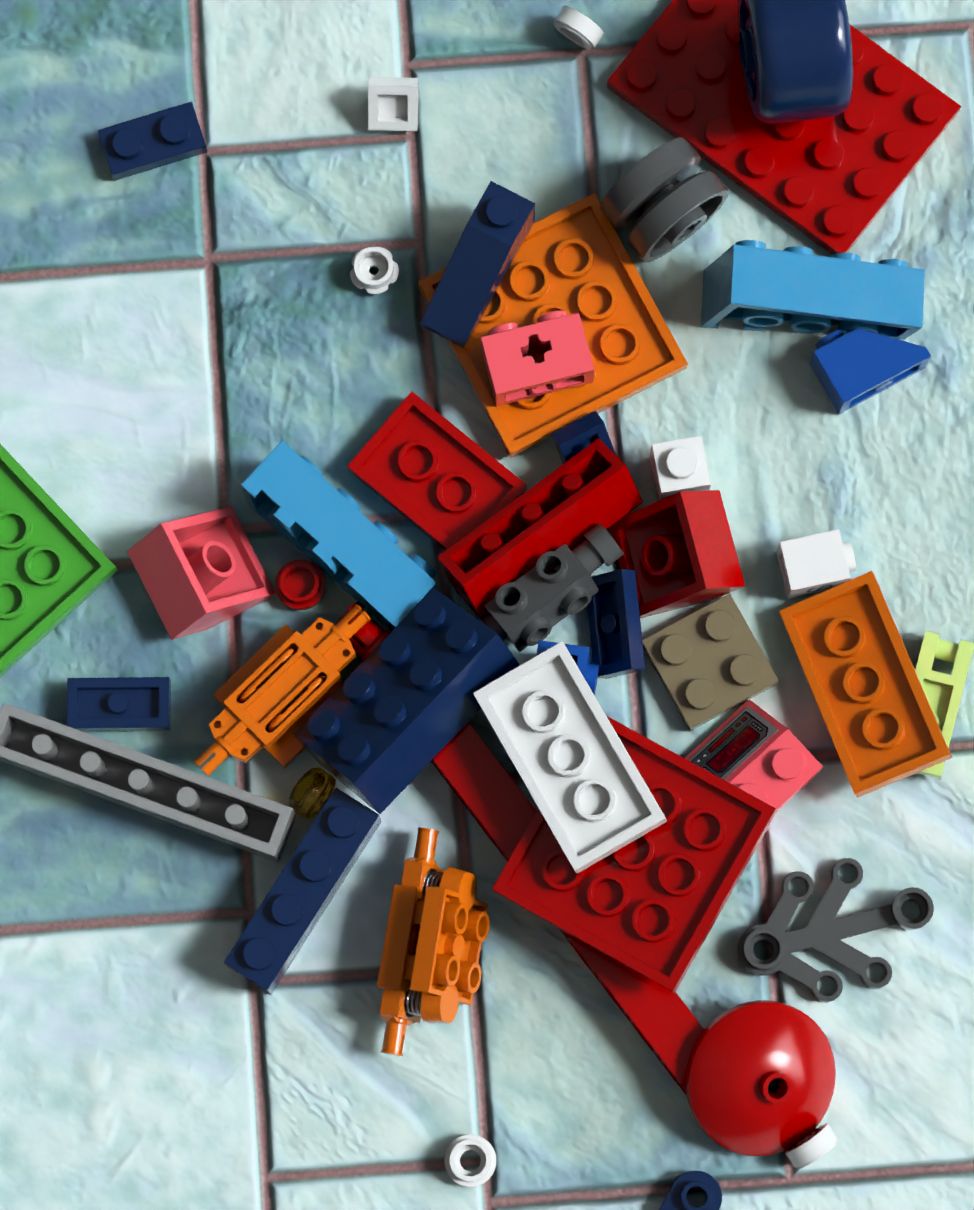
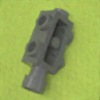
M600 523L583 535L585 540L573 550H570L564 543L555 551H549L541 555L536 566L518 580L502 585L498 589L496 597L484 605L489 615L482 619L483 623L496 632L502 641L508 638L520 653L527 646H534L538 644L539 640L543 641L550 634L552 627L566 616L582 611L590 603L592 596L599 591L590 574L603 564L609 567L624 555L618 544ZM553 564L561 565L559 571L555 574H546L549 566ZM520 595L518 603L513 606H506V601L509 597Z

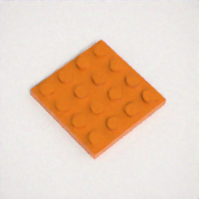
M595 193L535 222L465 349L447 340L510 458L551 438L552 433L591 412L596 411L600 413L687 369L688 366L684 355L613 225L600 209L601 204ZM446 268L418 281L419 288L428 305ZM563 310L566 311L567 315L579 313L594 366L593 382L496 407L481 352V337L488 336V331L491 328L506 323H517L518 328L538 323V317L553 311ZM537 347L529 348L528 356H532L535 363L544 361V354H540Z

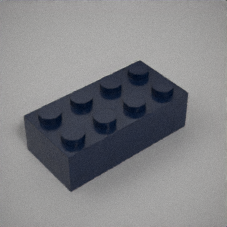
M434 587L300 726L294 735L325 770L376 812L381 814L481 709L473 693L517 668L520 664L496 632Z

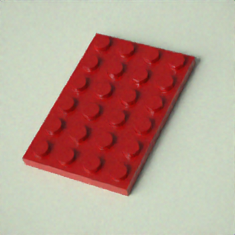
M672 0L607 80V88L674 138H685L702 159L831 255L849 252L956 117L961 108L950 97L850 25L853 54V89L848 108L843 113L829 118L780 124L763 123L754 116L745 87L739 53L738 0Z

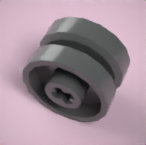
M682 137L666 142L641 159L612 186L601 201L600 209L616 228L632 227L628 243L644 262H651L664 256L691 237L709 221L728 198L729 190L714 172L705 171L696 174L701 157L690 143Z

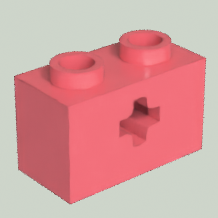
M563 310L553 311L538 317V323L519 328L517 323H506L491 328L488 331V336L481 337V352L496 407L593 382L594 366L579 313L567 315L566 311ZM537 347L539 353L544 354V361L535 363L533 357L528 356L529 348Z

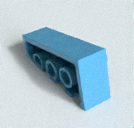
M282 440L241 484L248 506L356 601L361 602L365 606L364 608L388 629L393 631L434 587L437 589V582L432 579L436 575L435 570L415 553L408 557L396 545L399 541L398 538L386 526L377 520L373 524L359 511L361 509L360 505L341 488L336 490L323 478V473L310 460L302 455L299 456Z

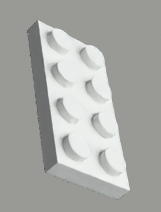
M563 641L473 693L577 874L667 822L662 810Z

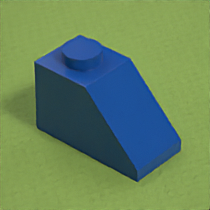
M856 328L845 335L842 330H836L820 339L815 344L817 350L813 352L809 364L837 413L841 414L925 369L931 355L926 347Z

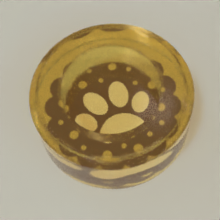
M320 767L308 770L292 789L289 797V807L293 808L295 813L305 820L313 818L322 810L334 791L336 779Z

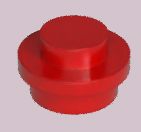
M307 560L288 562L279 570L275 579V590L278 598L285 606L294 610H307L314 607L321 601L325 593L326 582L322 571L317 565Z

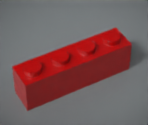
M598 438L437 558L456 593L482 620L489 615L484 605L496 597L498 589L506 583L515 582L536 566L541 555L549 551H555L564 543L570 550H573L585 540L583 535L595 525L600 523L607 529L643 503L627 466ZM559 564L549 566L546 574ZM513 595V596L509 597V598L507 599L506 603L509 602L510 600H512V599H513L514 597H516L517 595Z

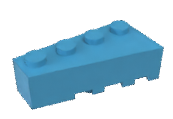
M742 240L732 245L703 270L700 328L718 329L719 321L727 319L743 320V330L763 331L764 327L791 323L794 333H821L829 331L831 326H838V330H842L844 335L856 328L904 340L923 328L925 270L909 268L908 263L903 260L884 259L878 263L861 261V257L853 253H836L831 255V257L813 255V250L807 247L793 246L780 251L765 249L766 244L760 241Z

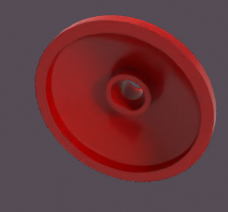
M757 1000L739 1004L715 1018L701 1033L692 1049L686 1071V1094L691 1112L700 1128L712 1140L732 1152L747 1156H768L786 1151L815 1130L829 1108L836 1079L833 1052L821 1028L802 1011L788 1004L770 1000ZM779 1078V1089L775 1093L769 1094V1083L773 1079Z

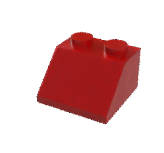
M720 490L680 491L622 517L609 527L612 538L624 554L618 559L620 569L635 570L640 618L708 602L745 587Z

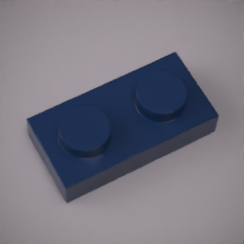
M192 101L98 130L114 181L208 152Z
M619 569L592 576L599 591L592 596L587 609L593 664L599 665L598 678L609 679L645 670L635 570Z
M169 677L67 678V726L80 731L171 730V679Z

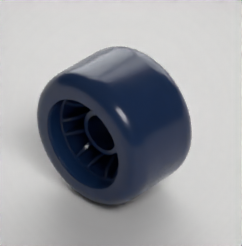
M738 0L739 53L747 96L754 116L763 123L780 124L829 118L843 113L850 105L853 89L852 42L845 0Z

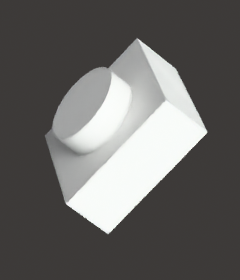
M369 77L368 130H418V78Z

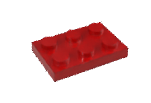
M412 391L347 465V469L351 474L445 551L527 490V485Z

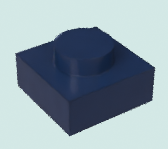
M596 411L551 434L563 464L598 438L616 455L604 421Z

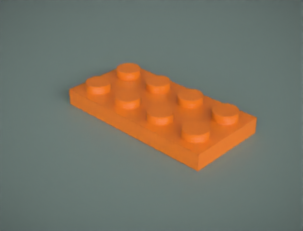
M873 571L779 610L857 798L952 758Z

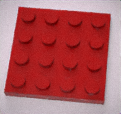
M607 716L666 817L667 822L577 874L538 808L492 890L675 994L777 810L775 807Z

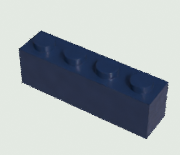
M335 788L225 959L224 964L272 995L381 824L380 815L343 791Z

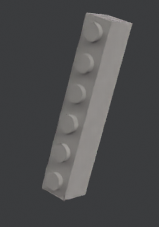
M3 703L1 707L0 762L279 863L296 818L293 808Z

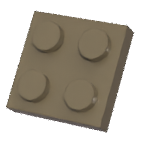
M730 593L642 640L643 649L689 732L779 683V679Z

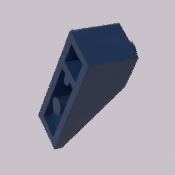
M490 181L459 239L421 320L420 326L465 349L535 222L534 202Z

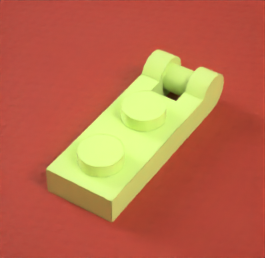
M925 631L915 671L949 748L974 650V642L960 639L958 644L940 639L941 634ZM934 659L954 663L951 675L933 671ZM945 761L917 774L941 780Z

